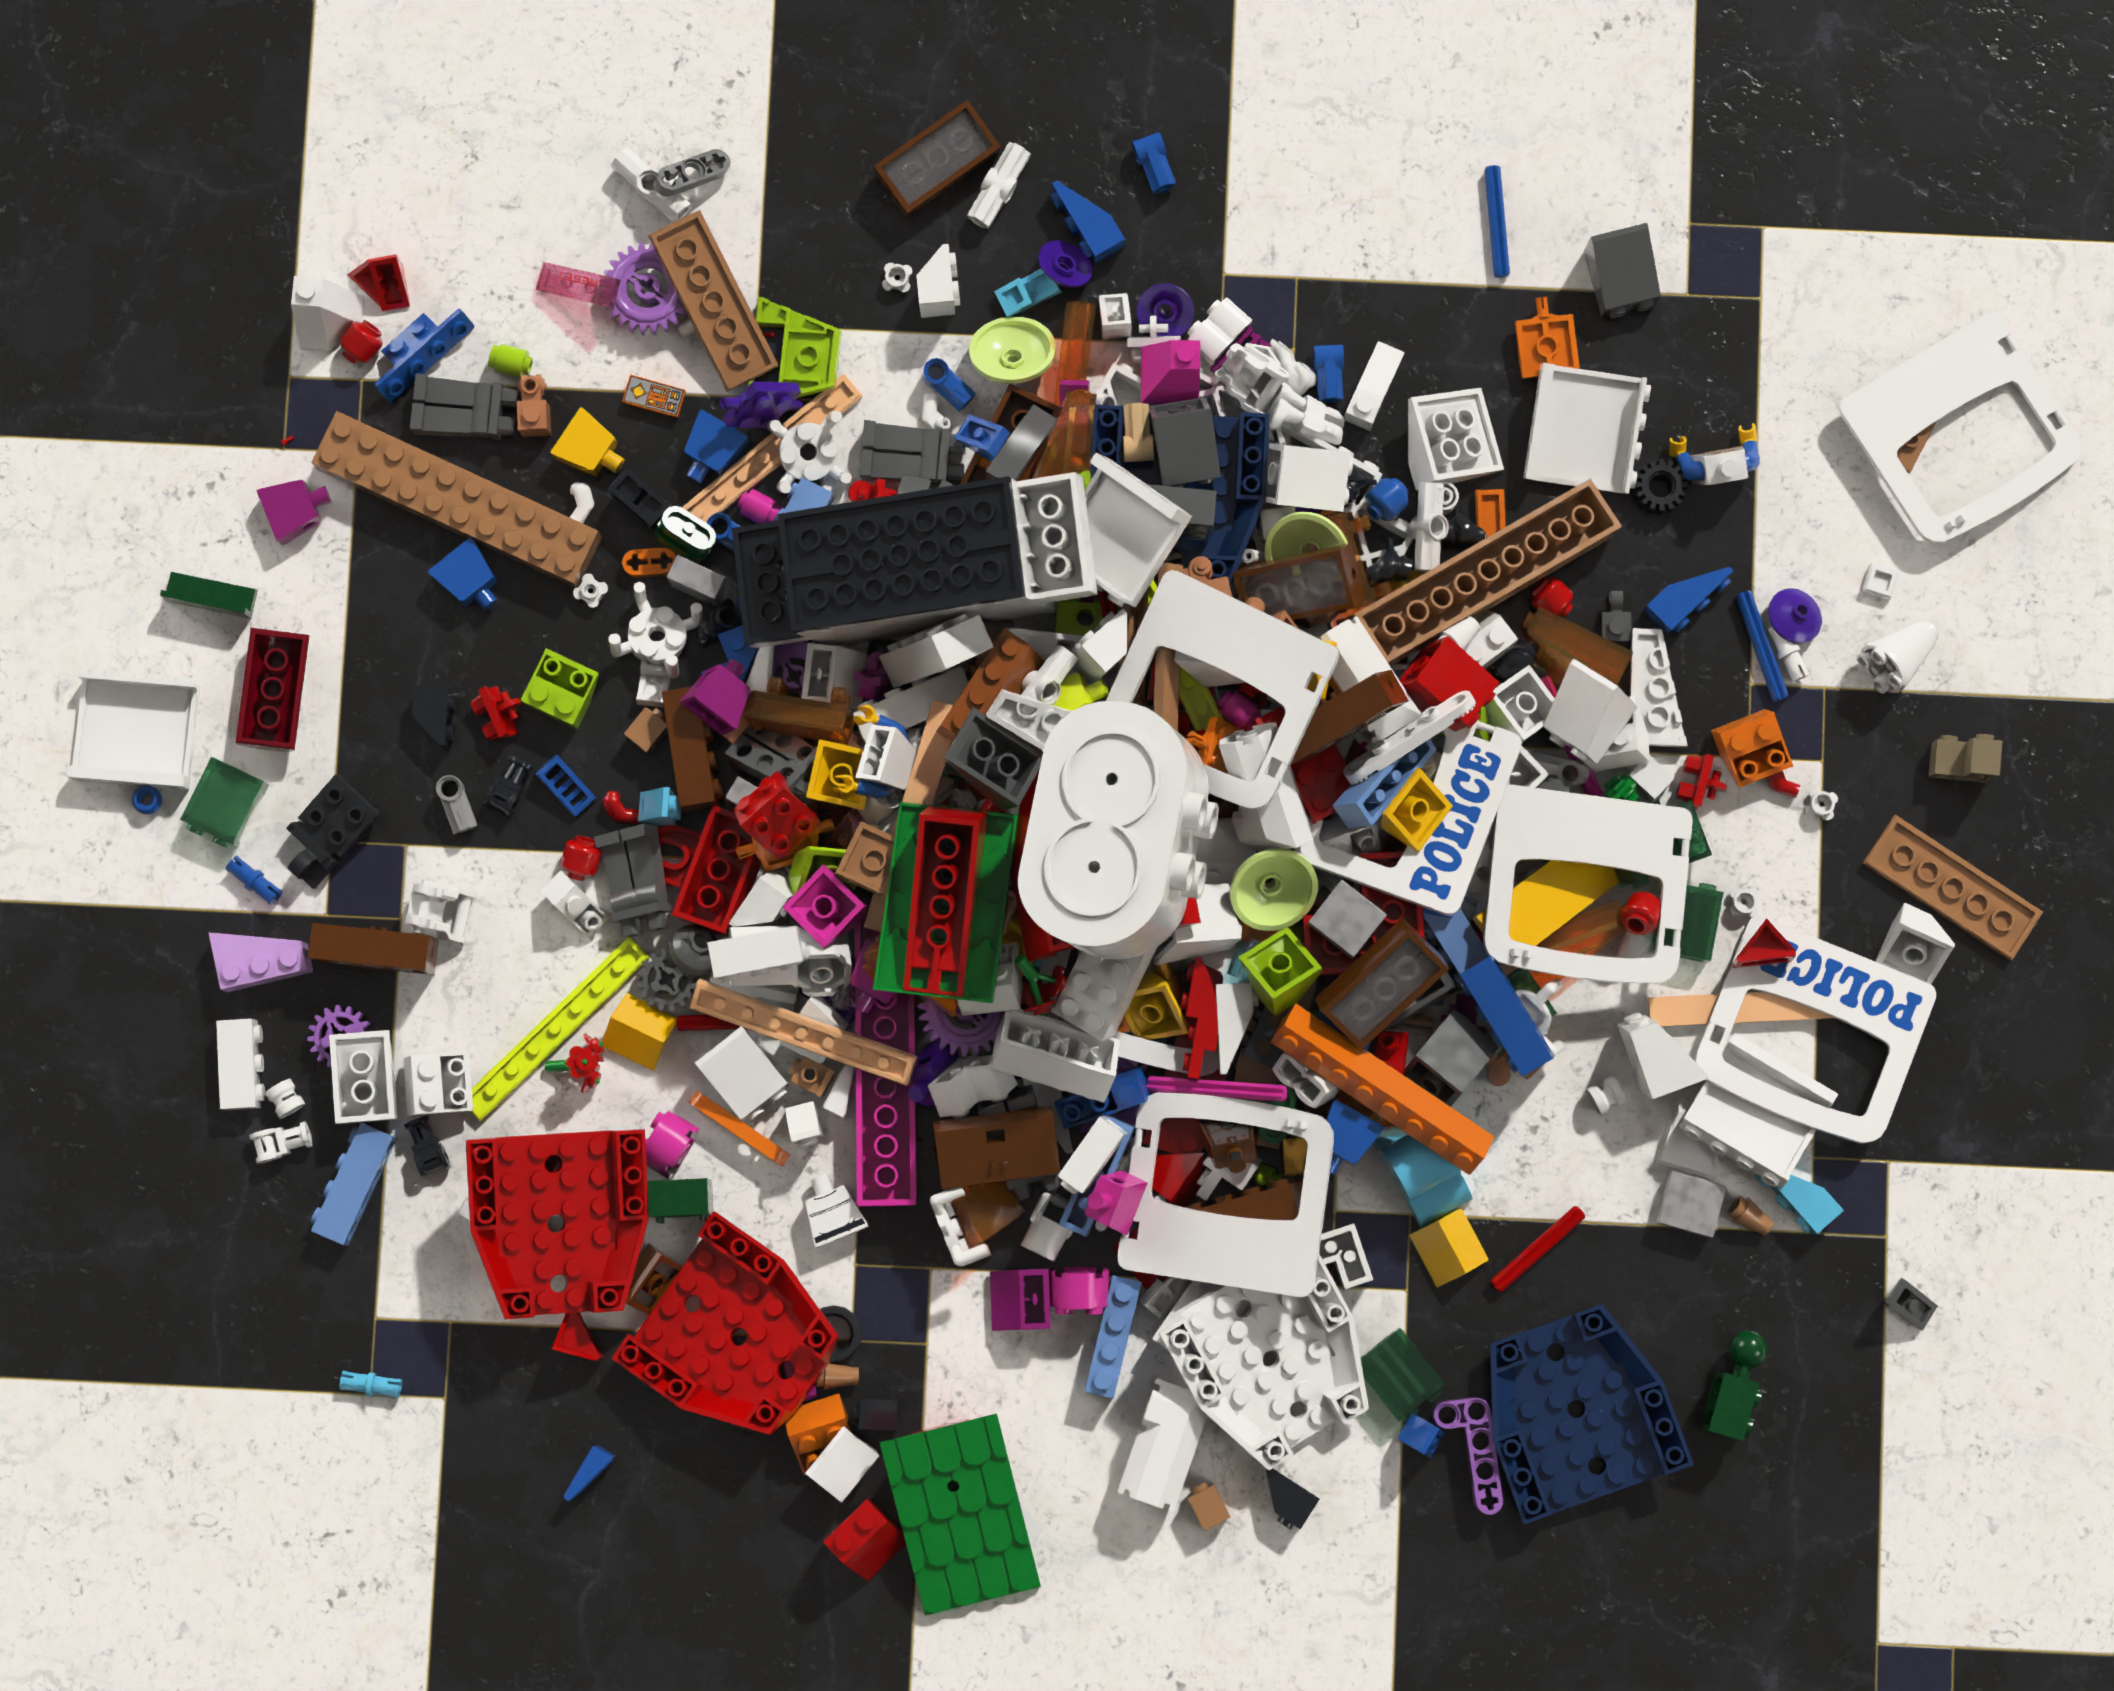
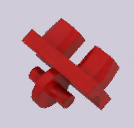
M877 478L870 484L859 480L849 487L848 497L851 502L897 495V491L885 488L886 480Z
M484 686L479 689L480 695L473 699L470 704L477 716H482L488 712L491 718L489 723L482 726L486 739L494 740L517 735L519 732L513 720L519 718L516 708L522 705L520 698L511 699L508 692L501 693L498 686L491 688Z
M1705 754L1703 757L1688 755L1685 758L1682 772L1697 776L1694 785L1680 782L1675 798L1689 803L1688 808L1697 810L1698 807L1702 806L1706 788L1708 789L1706 798L1709 800H1715L1717 791L1725 792L1727 789V785L1720 782L1722 772L1713 770L1712 778L1709 779L1714 759L1713 755Z
M1381 1031L1377 1035L1375 1057L1402 1075H1405L1409 1034L1407 1032Z

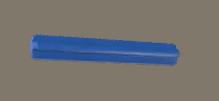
M1498 165L1487 166L1484 172L1493 272L1495 278H1505L1510 274L1501 168Z
M1751 591L1741 592L1736 596V601L1771 698L1774 702L1784 700L1788 697V692Z

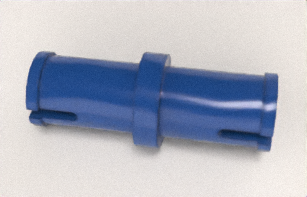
M239 856L233 858L235 862L232 859L226 866V871L244 883L245 889L248 891L253 890L267 901L269 905H273L275 901L279 900L283 891L267 880L261 870H254L240 859Z

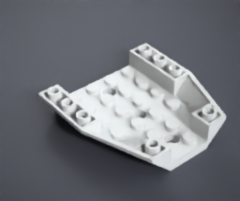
M1320 1254L1318 1256L1314 1290L1309 1296L1294 1297L1219 1285L1176 1311L1158 1332L1199 1408L1268 1470L1294 1456L1290 1448L1336 1420L1346 1424L1369 1409L1354 1317ZM1240 1300H1247L1249 1303V1309L1244 1315H1237L1235 1312V1306ZM1271 1350L1275 1351V1363L1265 1366L1263 1364L1264 1354ZM1296 1401H1302L1304 1405L1303 1412L1299 1416H1292L1290 1413L1291 1405Z

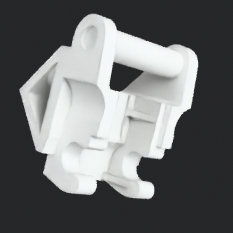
M1236 343L1228 350L1226 354L1227 359L1222 367L1214 373L1211 382L1217 384L1218 381L1222 382L1226 386L1225 390L1229 395L1240 401L1243 410L1249 413L1266 414V407L1281 383L1286 382L1290 375L1285 369L1280 367L1281 363L1268 346L1246 343L1242 347ZM1265 372L1272 377L1257 399L1252 389L1261 374Z
M422 880L421 884L414 883L410 902L403 901V905L408 907L405 924L412 925L411 932L415 934L430 935L433 938L465 944L464 930L471 899L475 898L476 892L427 880ZM458 895H460L451 934L450 924L442 922L444 908L447 901L455 902L458 899Z

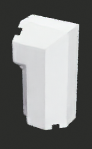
M1357 616L1352 620L1348 619L1321 636V640L1337 642L1336 648L1339 652V660L1332 675L1343 692L1375 673L1392 670ZM1396 675L1395 677L1409 702L1352 734L1359 744L1364 741L1368 743L1364 747L1368 751L1374 743L1381 739L1389 738L1422 715Z
M1276 722L1252 726L1253 730L1246 732L1242 729L1219 740V748L1229 775L1246 781H1252L1256 778L1276 736L1274 733L1278 731ZM1274 758L1267 774L1275 778L1282 761ZM1290 765L1271 803L1258 809H1249L1239 805L1238 811H1234L1231 818L1239 842L1253 846L1252 849L1255 851H1264L1272 848H1298L1313 839L1308 817Z
M792 926L729 927L728 938ZM798 926L804 961L798 962L799 968L781 971L780 966L768 968L769 974L755 977L751 976V971L739 973L740 979L730 981V986L793 985L797 988L798 985L808 997L833 996L838 992L837 987L843 983L845 987L851 980L852 964L848 933H845L824 949L802 926Z
M1156 1378L1154 1384L1159 1385L1158 1391L1151 1390L1140 1422L1145 1425V1429H1138L1117 1492L1123 1494L1124 1490L1127 1489L1129 1490V1497L1162 1509L1166 1503L1169 1504L1168 1511L1174 1512L1207 1415L1199 1408L1190 1389Z

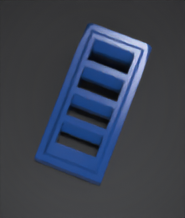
M557 754L534 773L574 817L596 799L593 793ZM558 765L561 770L548 780L546 775ZM566 774L569 779L556 789L554 784ZM575 783L577 787L564 797L562 793ZM582 791L585 796L572 806L569 802Z
M598 1445L592 1446L565 1492L564 1499L570 1501L576 1498L614 1461L616 1456Z

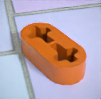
M668 548L634 549L624 555L622 565L625 572L631 577L667 576L676 559V555ZM662 555H667L668 559L673 560L672 563H668L666 569H663L661 564H652V561L662 560ZM636 556L641 562L648 561V564L639 565L637 571H634L632 566H628V563L633 562V557Z

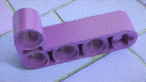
M1475 1397L1437 1403L1432 1410V1419L1437 1426L1446 1429L1463 1427L1475 1507L1488 1515L1497 1513L1503 1505V1496L1496 1447L1493 1441L1491 1411L1488 1403L1481 1398ZM1475 1402L1480 1403L1483 1408L1482 1416L1476 1420L1471 1419L1468 1414L1469 1406ZM1445 1406L1450 1407L1454 1412V1417L1449 1423H1442L1438 1417L1440 1409ZM1479 1432L1484 1433L1487 1437V1444L1482 1449H1476L1472 1444L1473 1436ZM1483 1462H1487L1491 1466V1474L1486 1479H1480L1476 1473L1478 1465ZM1494 1482V1487H1488V1492L1490 1496L1495 1497V1502L1491 1503V1508H1487L1485 1504H1481V1499L1486 1497L1485 1489L1482 1487L1478 1489V1484L1488 1485Z

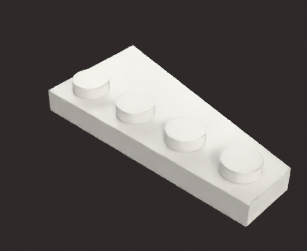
M1633 628L1629 696L1637 698L1648 732L1649 746L1686 748L1688 746L1686 736H1684L1681 713L1678 709L1675 695L1676 690L1674 681L1672 682L1669 668L1670 663L1662 629Z
M1002 689L987 711L986 716L1043 751L1052 729L1072 711Z

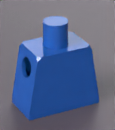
M700 409L684 449L686 458L693 461L686 476L694 482L701 484L708 471L717 476L722 475L749 446V437L733 427H727L725 422Z
M471 537L428 570L433 579L465 607L476 600L480 607L486 611L498 601L489 590L497 583V579L478 545Z
M1336 1099L1332 1101L1326 1117V1121L1330 1123L1334 1132L1330 1173L1335 1175L1343 1161L1354 1166L1385 1128L1383 1125Z

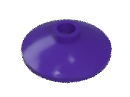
M1047 242L1038 253L1040 268L1049 279L1059 285L1069 288L1081 287L1092 276L1090 260L1085 257L1078 247L1068 242Z
M1157 284L1148 288L1141 295L1137 304V318L1140 324H1150V316H1156L1157 324H1168V332L1157 333V337L1180 336L1192 324L1194 305L1190 296L1180 287L1172 284ZM1163 304H1168L1171 306L1172 309L1170 311H1164L1161 308V306Z
M1787 588L1779 591L1772 597L1768 607V616L1773 629L1779 636L1789 642L1801 644L1811 641L1818 635L1822 626V615L1817 603L1810 595L1799 589Z

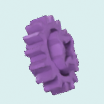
M340 1005L335 1006V1012L325 1008V1017L315 1016L318 1022L317 1026L309 1025V1029L314 1031V1036L307 1037V1041L315 1042V1046L310 1051L311 1053H320L317 1061L321 1063L328 1059L327 1067L331 1068V1055L327 1052V1050H330L329 1035L337 1034L338 1030L343 1033L366 1032L365 1029L371 1025L368 1021H360L363 1018V1013L358 1012L353 1016V1008L350 1006L346 1008L345 1012H343ZM338 1018H348L354 1024L343 1026ZM327 1025L328 1030L325 1037L322 1038L323 1029Z

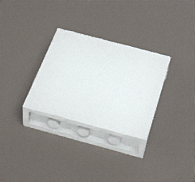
M1542 363L1538 378L1523 479L1576 487L1591 478L1598 490L1629 494L1630 488H1635L1637 472L1633 471L1634 459L1639 460L1642 443L1637 442L1639 431H1644L1646 414L1642 413L1643 402L1649 401L1651 385L1646 384L1647 378Z
M1095 453L1090 463L1098 469L1085 489V498L1097 590L1100 592L1106 590L1110 593L1107 598L1121 607L1125 603L1136 607L1192 516L1113 460Z
M88 669V673H78V677L82 679L73 764L67 766L66 777L76 781L134 786L150 785L157 788L189 790L200 686L193 683L192 678L175 676L174 681L163 680L164 676L157 674H146L145 678H134V673L118 671L116 676L105 675L106 671L98 669Z
M1734 1033L1723 1051L1722 1056L1725 1062L1746 1074L1795 1096L1828 1108L1831 1107L1838 1096L1836 1092ZM1705 1081L1679 1125V1128L1683 1129L1684 1134L1689 1138L1703 1141L1709 1145V1148L1714 1153L1728 1156L1735 1161L1739 1168L1745 1171H1753L1760 1175L1762 1181L1772 1187L1778 1186L1781 1189L1789 1180V1176L1816 1132V1129L1753 1105L1708 1081Z

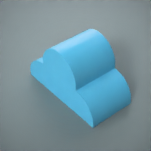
M1378 1116L1373 1119L1385 1128L1372 1144L1420 1228L1425 1227L1473 1199L1461 1174V1169L1383 1117Z

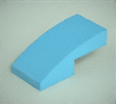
M1039 269L1023 279H1015L994 292L1006 316L1010 317L1034 307L1062 291L1057 283L1049 279L1042 269Z

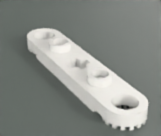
M1462 691L1438 706L1426 709L1421 717L1389 738L1381 739L1374 743L1369 751L1350 762L1345 767L1343 774L1352 785L1358 784L1359 781L1362 783L1363 778L1367 780V776L1371 777V773H1374V771H1381L1452 725L1454 719L1465 716V712L1468 714L1469 711H1472L1473 707L1476 706L1474 697L1470 691Z

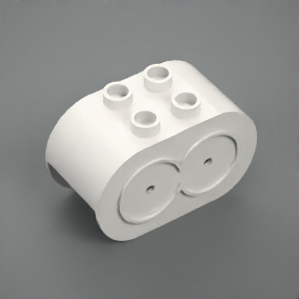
M1100 701L1087 704L1070 712L1055 725L1046 740L1018 874L1020 898L1027 913L1044 931L1062 941L1068 942L1087 954L1100 958H1133L1158 947L1178 927L1184 916L1188 897L1200 899L1205 886L1207 866L1206 863L1197 862L1196 855L1200 838L1212 839L1218 821V804L1208 802V777L1197 751L1180 733L1155 712L1141 705L1125 701Z

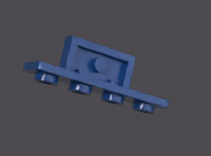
M460 308L439 326L426 314H421L381 350L394 367L382 376L374 386L389 403L393 402L415 382L416 373L424 374L472 331L475 325Z

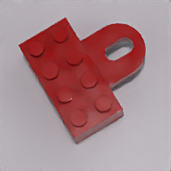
M712 805L702 833L678 825H665L658 828L660 846L668 844L682 849L684 853L682 861L678 864L662 860L666 884L681 889L672 916L681 921L728 937L729 927H732L729 922L753 888L761 861L756 854L739 860L736 847L752 843V836L739 825L735 812Z

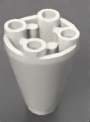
M1927 620L1914 623L1869 642L1856 657L1857 663L1873 679V686L1878 692L1882 694L1886 691L1899 693L1909 684L1936 645L1939 632Z

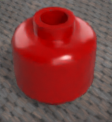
M363 320V322H353L339 340L344 350L342 355L353 364H356L357 361L369 363L383 346L382 332L366 320Z
M1545 576L1530 590L1532 595L1530 599L1531 605L1547 619L1551 620L1557 616L1563 618L1573 608L1570 604L1573 599V592L1555 576L1550 578Z
M577 835L575 839L566 842L561 858V867L568 872L567 876L569 878L584 881L585 877L596 875L602 852L600 848H596L594 839Z
M1640 891L1633 893L1628 898L1621 912L1622 923L1633 934L1647 935L1652 933L1657 928L1660 920L1661 901L1649 892Z

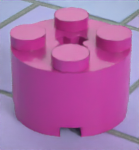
M668 1110L665 1114L659 1112L650 1126L654 1130L650 1137L645 1138L647 1167L670 1179L673 1176L669 1172L670 1169L673 1167L678 1169L695 1142L691 1138L692 1133L698 1134L700 1128Z
M1068 1266L1064 1267V1273H1057V1268L1050 1269V1306L1055 1308V1314H1073L1074 1309H1085V1314L1091 1315L1103 1313L1104 1307H1107L1109 1293L1108 1268H1104L1102 1273H1097V1267Z

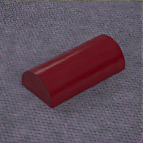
M250 628L236 744L269 751H295L310 635Z

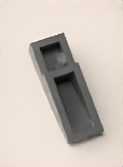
M1033 405L986 470V475L991 479L1009 476L1018 481L1051 434L1058 419Z

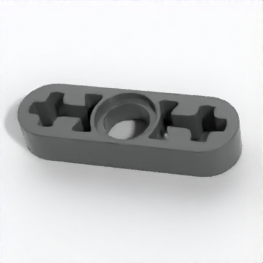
M713 149L665 166L659 170L654 178V188L663 196H673L720 179L730 167V158L724 151ZM712 160L714 161V163L721 164L720 168L717 165L710 166L708 170H706V167H708L711 164ZM692 167L696 169L699 173V178H690L686 174L685 168ZM664 177L667 181L675 179L672 185L669 182H663Z

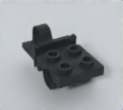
M335 774L299 815L298 819L301 821L291 822L286 827L306 847L305 850L300 852L291 861L287 869L298 879H303L312 889H316L331 870L343 861L340 857L347 856L350 848L368 835L373 828L372 823L381 813L339 774Z

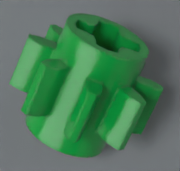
M1625 773L1620 778L1614 774L1604 784L1608 789L1604 793V796L1607 798L1637 801L1640 798L1636 794L1640 789L1639 785Z

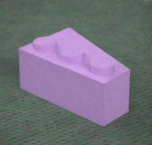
M208 932L220 990L231 992L313 972L311 959L308 958V944L302 941Z

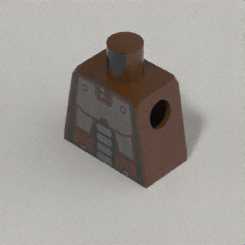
M1198 1119L1202 1144L1215 1168L1222 1169L1228 1167L1231 1172L1239 1173L1246 1168V1163L1257 1160V1126Z

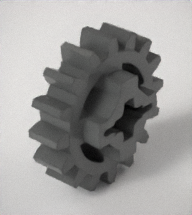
M661 949V956L659 957L653 952L650 953L652 961L650 963L647 961L641 962L646 968L645 971H637V975L643 978V981L636 983V987L644 988L645 990L641 993L640 997L642 999L650 997L648 1006L652 1008L657 1003L659 1004L660 1012H663L666 1006H669L671 1012L674 1013L678 1004L685 1009L687 1007L685 1000L687 998L692 1000L693 994L691 992L696 987L694 980L701 978L700 975L688 974L678 967L674 969L666 967L663 962L673 961L665 949ZM655 969V981L649 985L650 974ZM661 970L670 977L675 976L672 980L675 992L666 984L661 985L665 981ZM687 976V986L684 992L682 993V991L680 990L682 980H684ZM667 993L673 999L664 1000L656 997V995Z

